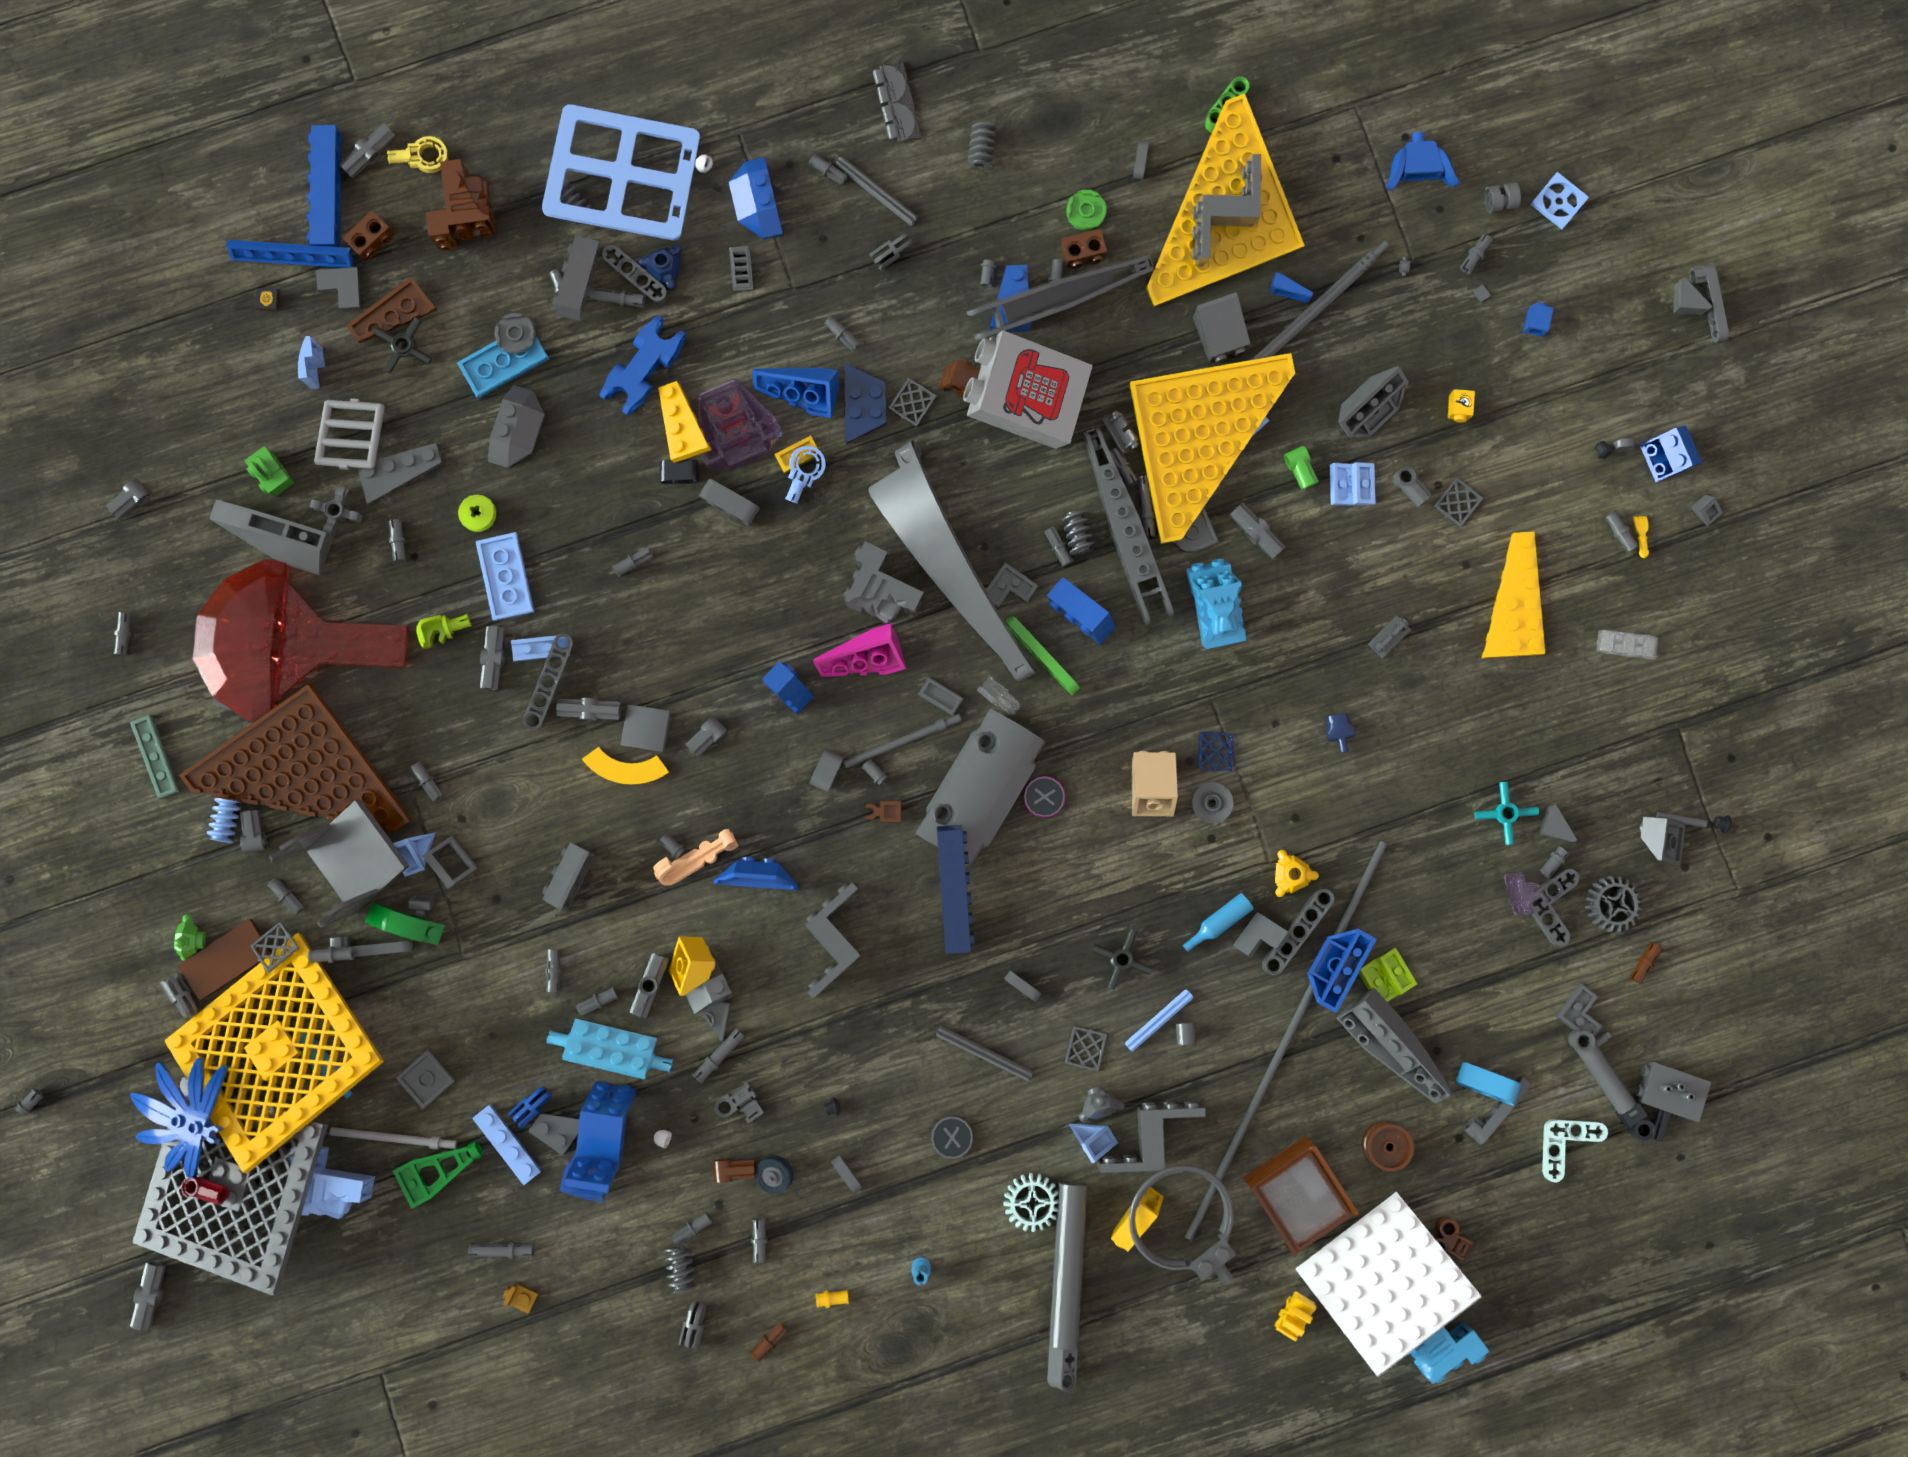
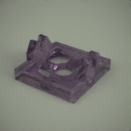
M1523 872L1505 874L1504 880L1514 914H1533L1534 910L1531 902L1536 901L1542 895L1541 893L1533 892V889L1538 888L1539 884L1533 882L1526 883Z

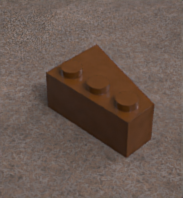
M964 359L957 360L946 366L938 389L944 391L945 388L957 391V396L963 397L967 383L972 377L978 378L981 367H973L971 362Z

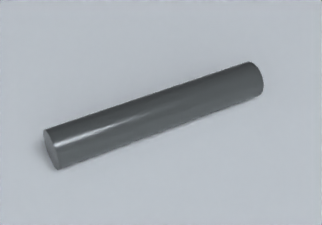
M1657 812L1656 818L1670 819L1685 825L1707 827V820L1663 812Z

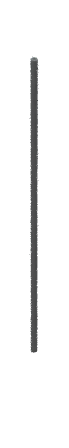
M1382 841L1379 842L1334 935L1345 932L1388 844ZM1311 983L1215 1174L1221 1182L1314 995ZM1212 1182L1185 1235V1238L1191 1241L1218 1190Z

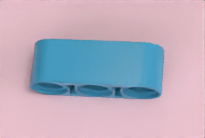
M1465 1062L1462 1063L1455 1081L1456 1084L1509 1105H1515L1522 1087L1520 1083Z

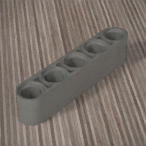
M559 633L552 643L524 715L523 722L529 730H536L542 725L568 659L573 640L567 633ZM560 637H566L570 643L568 647L561 648L558 646L557 640ZM553 656L561 658L562 664L559 667L551 666L550 659ZM543 677H553L554 684L549 687L545 686L542 683ZM538 695L545 696L547 699L546 704L538 706L535 703V697ZM534 714L538 716L539 722L536 725H530L527 722L529 715Z
M1319 889L1312 894L1286 929L1291 934L1286 941L1290 946L1289 953L1283 954L1281 950L1277 951L1272 947L1262 961V968L1266 973L1277 975L1283 971L1332 906L1334 895L1330 890ZM1321 893L1327 895L1328 900L1325 904H1321L1318 900ZM1309 909L1315 913V918L1312 921L1306 918V912ZM1296 926H1300L1303 931L1302 936L1299 938L1293 934ZM1272 959L1276 960L1278 964L1277 969L1274 971H1270L1268 968V963Z

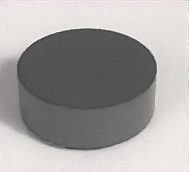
M1631 438L1616 440L1613 443L1614 452L1633 450L1635 448L1634 440Z

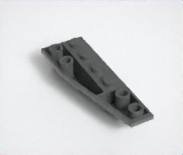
M220 500L215 501L209 518L281 564L321 576L334 539L327 532Z
M1374 987L1358 996L1337 1016L1336 1019L1364 1050L1436 1104L1451 1096L1452 1093L1418 1038Z

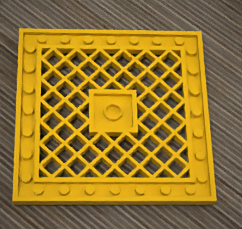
M300 933L292 937L299 946V949L269 973L262 963L258 964L165 1040L187 1080L195 1060L203 1058L201 1054L207 1055L206 1060H204V1090L213 1076L211 1070L217 1071L221 1066L226 1065L227 1057H233L231 1068L227 1070V1072H230L228 1082L222 1084V1087H226V1091L224 1093L221 1088L210 1118L215 1126L223 1127V1131L219 1133L243 1173H249L384 1062L321 963L309 962L308 952L311 948ZM290 939L287 941L286 947H293ZM277 949L275 956L281 957L282 949ZM269 958L264 959L267 966L270 965L271 959ZM288 972H294L292 982H286ZM300 976H301L302 980L304 981V983H299V981H300ZM271 985L277 986L275 996H269ZM285 986L291 987L288 997H282ZM298 987L304 988L302 998H296ZM310 992L315 999H309ZM255 999H261L258 1010L252 1009ZM268 1000H274L272 1011L266 1010ZM281 1001H287L285 1012L279 1011ZM295 1002L301 1003L298 1013H292ZM308 1003L314 1004L312 1014H306ZM320 1009H322L325 1015H319ZM238 1012L244 1013L242 1023H236ZM251 1013L257 1014L255 1024H249ZM264 1015H270L268 1026L262 1025ZM278 1016H284L283 1023L277 1020ZM291 1017H297L295 1028L289 1027ZM305 1018H311L309 1029H302ZM318 1019L324 1020L322 1030H316ZM331 1025L333 1026L335 1031H329ZM221 1026H227L225 1037L219 1036ZM234 1027H240L238 1038H232ZM248 1028L254 1029L251 1039H245ZM288 1032H294L293 1039ZM301 1033H308L305 1044H299ZM315 1034H321L319 1045H313ZM328 1035L335 1036L333 1046H326ZM204 1040H210L208 1051L202 1050ZM341 1040L346 1048L340 1047ZM218 1041H223L221 1052L215 1051ZM231 1042H237L235 1053H229ZM243 1047L246 1050L247 1054H242ZM298 1048H304L302 1059H297L302 1055ZM311 1049H318L316 1060H309ZM325 1050L331 1051L329 1061H323ZM339 1051L345 1052L343 1063L336 1062ZM214 1055L220 1056L218 1067L212 1066ZM241 1058H247L244 1069H238ZM294 1063H301L299 1074H292ZM253 1064L255 1065L257 1070H252ZM308 1064H314L312 1075H306ZM322 1065L328 1066L326 1077L319 1076ZM237 1073H243L241 1084H235ZM251 1074L257 1075L255 1085H248ZM277 1077H284L282 1088H275ZM291 1078H297L295 1089H289ZM305 1079L311 1080L309 1091L302 1090ZM263 1080L269 1082L268 1087L262 1086ZM234 1088H240L237 1099H231ZM247 1089L253 1090L251 1101L245 1100ZM261 1090L267 1091L264 1102L258 1101ZM274 1092H280L278 1103H272ZM288 1093H294L292 1105L285 1104ZM301 1094H305L306 1096L300 1100ZM231 1103H236L235 1110ZM244 1104L250 1105L247 1116L241 1115ZM257 1105L263 1106L261 1117H255ZM271 1107H277L275 1119L268 1118ZM284 1108H289V1110L283 1114ZM240 1119L246 1120L245 1126ZM254 1121H260L257 1133L251 1132ZM267 1122H272V1124H270V1125L266 1128Z

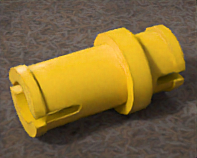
M827 1290L824 1293H816L817 1308L823 1306L830 1308L831 1305L849 1304L847 1290L828 1292Z

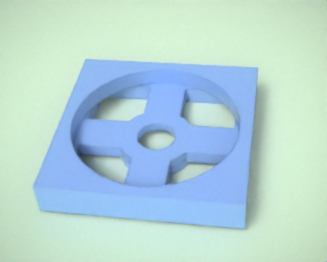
M1557 172L1530 205L1560 229H1563L1589 197ZM1561 184L1565 188L1561 193L1556 194L1550 189V186ZM1571 193L1577 197V206L1575 208L1567 202V198ZM1543 195L1550 200L1551 205L1548 209L1544 206ZM1556 198H1561L1563 203L1561 205L1556 204ZM1557 210H1563L1568 216L1558 217L1553 214Z

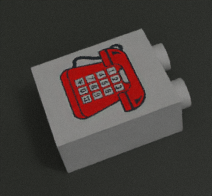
M1001 331L989 339L983 338L975 354V362L982 364L978 378L972 377L969 380L963 395V400L970 403L967 416L1054 449L1070 444L1093 365L1006 331Z

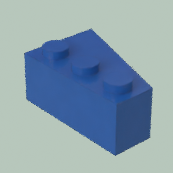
M1027 265L1006 266L997 300L1028 289ZM999 305L1004 324H1006L1007 320L1003 311L1002 305ZM994 314L992 317L990 329L996 327ZM1031 322L1005 331L1009 333L1030 332Z
M1064 577L1047 594L1051 608L1056 612L1061 611L1070 623L1076 624L1085 635L1092 638L1099 645L1116 627L1108 611Z
M779 661L762 680L771 691L798 714L814 696L799 681L795 670L787 662L783 665Z

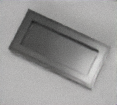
M929 677L918 693V696L951 716H954L964 700L963 697Z

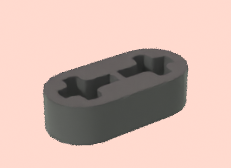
M1138 141L1133 178L1143 179L1149 141Z
M1011 971L1004 978V980L1035 1002L1042 995V993Z
M841 1155L831 1161L834 1168L854 1194L864 1188Z

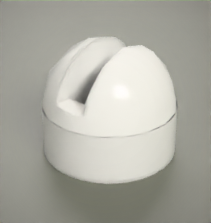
M701 155L695 160V167L699 172L706 173L712 168L713 160L710 156Z
M666 1130L657 1131L654 1135L655 1144L666 1148L671 1140L672 1133Z

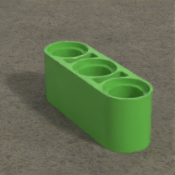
M1236 77L1211 108L1205 121V127L1209 132H1213L1216 123H1213L1211 119H1218L1224 106L1222 103L1244 93L1247 95L1249 82L1246 78ZM1235 87L1242 88L1243 92L1236 91Z

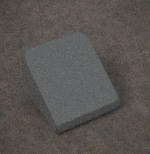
M1704 495L1691 507L1693 512L1706 526H1709L1723 513L1716 498Z

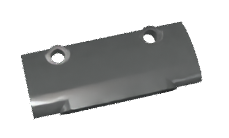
M989 709L980 724L981 726L970 734L926 808L927 816L924 817L915 832L922 839L938 847L937 826L962 825V831H967L968 843L963 845L964 852L968 851L969 864L966 865L969 867L973 865L980 851L989 846L1033 773L1036 766L1035 759L1046 743L1034 733L992 709ZM984 736V741L980 744V738ZM941 807V813L937 816V810Z

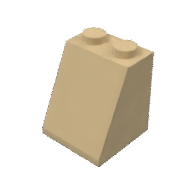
M1147 751L1134 752L1132 759V816H1174L1178 799L1176 754L1169 753L1168 751H1161L1159 753H1149Z

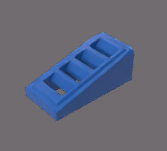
M1278 272L1273 277L1269 291L1272 294L1304 303H1309L1313 292Z

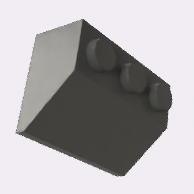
M572 842L563 848L561 853L563 858L560 864L555 865L551 874L553 878L550 883L545 885L542 892L544 894L542 900L559 910L570 909L596 856V853Z

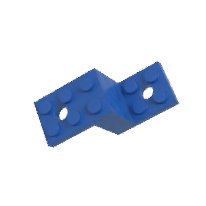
M605 1081L594 1083L580 1111L576 1157L565 1178V1186L604 1193L609 1192L622 1162L627 1114L636 1097L637 1088H632L628 1085H613Z

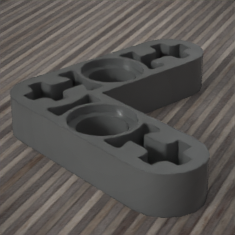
M1573 869L1561 870L1525 898L1527 909L1549 942L1555 946L1566 945L1570 940V934L1551 904L1579 883V874ZM1566 874L1572 876L1570 878L1571 882H1564L1562 884L1559 883L1563 882L1567 878ZM1551 884L1557 888L1554 896L1548 893V887ZM1533 898H1539V901L1537 902L1539 906H1535L1532 904L1534 903ZM1547 913L1552 917V922L1549 925L1543 922V916ZM1557 933H1562L1561 940H1556Z

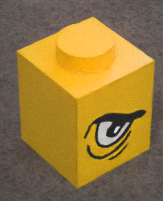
M1454 389L1449 394L1448 419H1454L1455 422H1466L1473 416L1475 391Z

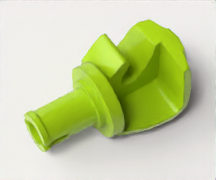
M468 614L454 619H449L446 615H438L420 620L417 625V636L422 648H431L437 633H440V643L444 644L447 638H453L454 631L471 627Z

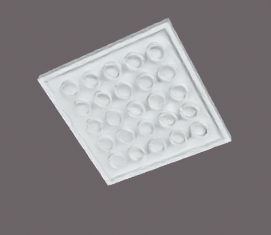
M1397 1192L1296 1268V1271L1377 1377L1481 1298L1478 1291Z

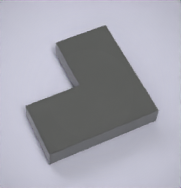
M357 267L316 270L317 290L319 292L338 291L340 310L361 309L360 277Z
M1004 563L987 587L986 592L995 607L999 608L1009 592L1028 603L1039 585L1007 563Z
M1257 912L1233 946L1251 958L1262 942L1280 951L1291 934Z
M1580 983L1555 1017L1572 1030L1582 1029L1592 1033L1594 1037L1603 1027L1587 1014L1599 996Z

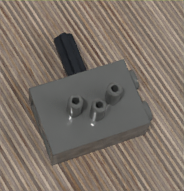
M1647 1061V1064L1642 1068L1641 1076L1643 1077L1641 1084L1637 1086L1635 1091V1101L1658 1109L1654 1122L1656 1133L1652 1139L1662 1142L1671 1114L1699 1123L1711 1082L1655 1062Z

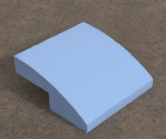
M306 336L299 354L298 377L309 388L318 389L320 386L317 368L325 367L323 347L311 336Z
M1374 463L1330 464L1331 505H1374Z

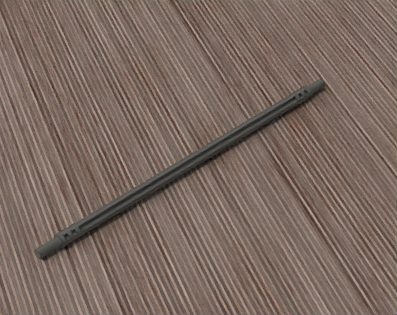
M1383 241L1371 253L1368 252L1251 360L1272 357L1370 268L1376 262V258L1389 247L1388 242Z

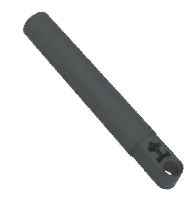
M1059 1182V1203L1057 1207L1059 1211L1057 1212L1047 1381L1050 1386L1066 1392L1071 1391L1076 1383L1088 1190V1184L1079 1182Z

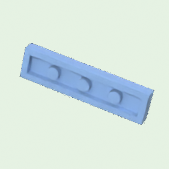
M491 1104L472 1118L523 1185L542 1171Z

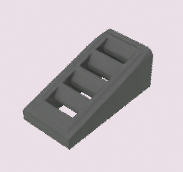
M730 247L733 292L754 290L750 247ZM747 263V266H736V264ZM748 271V274L736 275V272ZM737 280H748L749 283L737 284Z

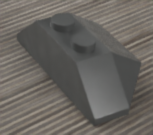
M1396 366L1371 376L1341 404L1338 422L1348 437L1372 436L1399 410L1405 388H1407L1409 383L1400 367Z
M513 385L502 399L490 435L489 463L510 468L513 464L533 453L545 417V413L534 391Z

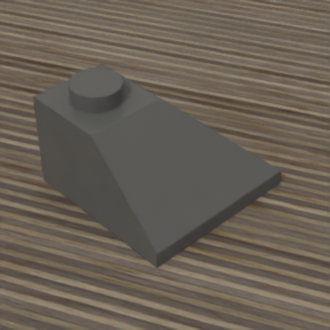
M1643 817V822L1640 825L1641 838L1657 860L1681 866L1686 825L1665 818Z
M715 959V969L711 972L709 980L686 994L694 1014L733 997L717 959Z

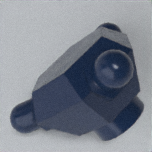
M675 245L673 248L665 247L651 252L649 256L639 258L638 264L645 267L646 271L657 281L665 283L667 288L672 290L675 288V277H678L681 262L679 254L682 252V247Z

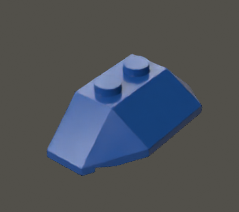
M765 157L745 161L729 181L738 222L762 239L783 235Z
M742 857V861L733 863L714 880L716 885L799 890L800 888L784 867L776 863V859L763 858V862H755L753 857Z
M1360 929L1335 934L1326 938L1307 973L1318 1004L1334 1013L1338 1012L1374 946L1376 938Z

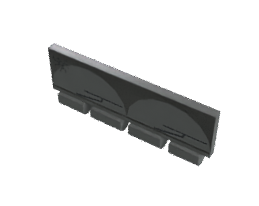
M903 61L881 65L880 69L873 71L876 86H881L877 88L880 104L886 105L882 107L885 124H890L886 126L889 141L897 140L898 143L921 139L922 136Z

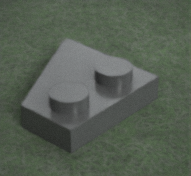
M541 1113L528 1132L563 1156L578 1136L580 1119Z

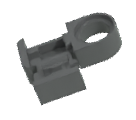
M744 1082V1087L732 1095L726 1094L715 1104V1112L718 1116L730 1117L737 1111L744 1112L747 1116L745 1120L748 1124L762 1116L765 1111L762 1110L756 1101L757 1094L748 1082ZM725 1101L731 1106V1110L727 1114L721 1113L719 1109L720 1104ZM755 1112H758L756 1115H754V1116L751 1117L750 1119L748 1118V1117H750L751 1115H753Z

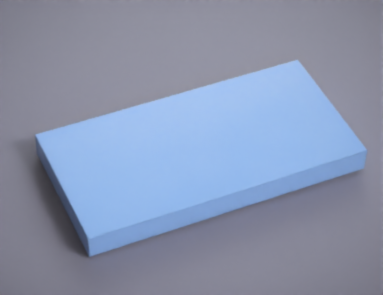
M514 532L476 541L493 621L534 613L518 534Z

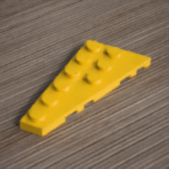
M1535 532L1513 533L1482 658L1545 654Z

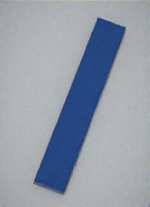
M228 240L226 244L230 258L234 261L351 268L354 266L351 249L345 247Z

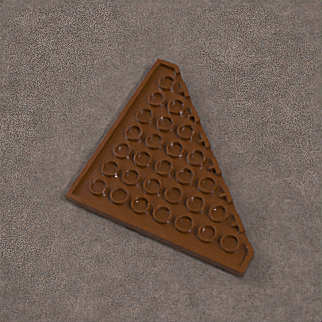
M312 683L303 687L179 775L193 793H205L213 797L228 800L235 799L243 803L270 806L273 809L290 810L314 817H325L329 820H335L355 800L361 799L381 828L389 832H395L412 820Z

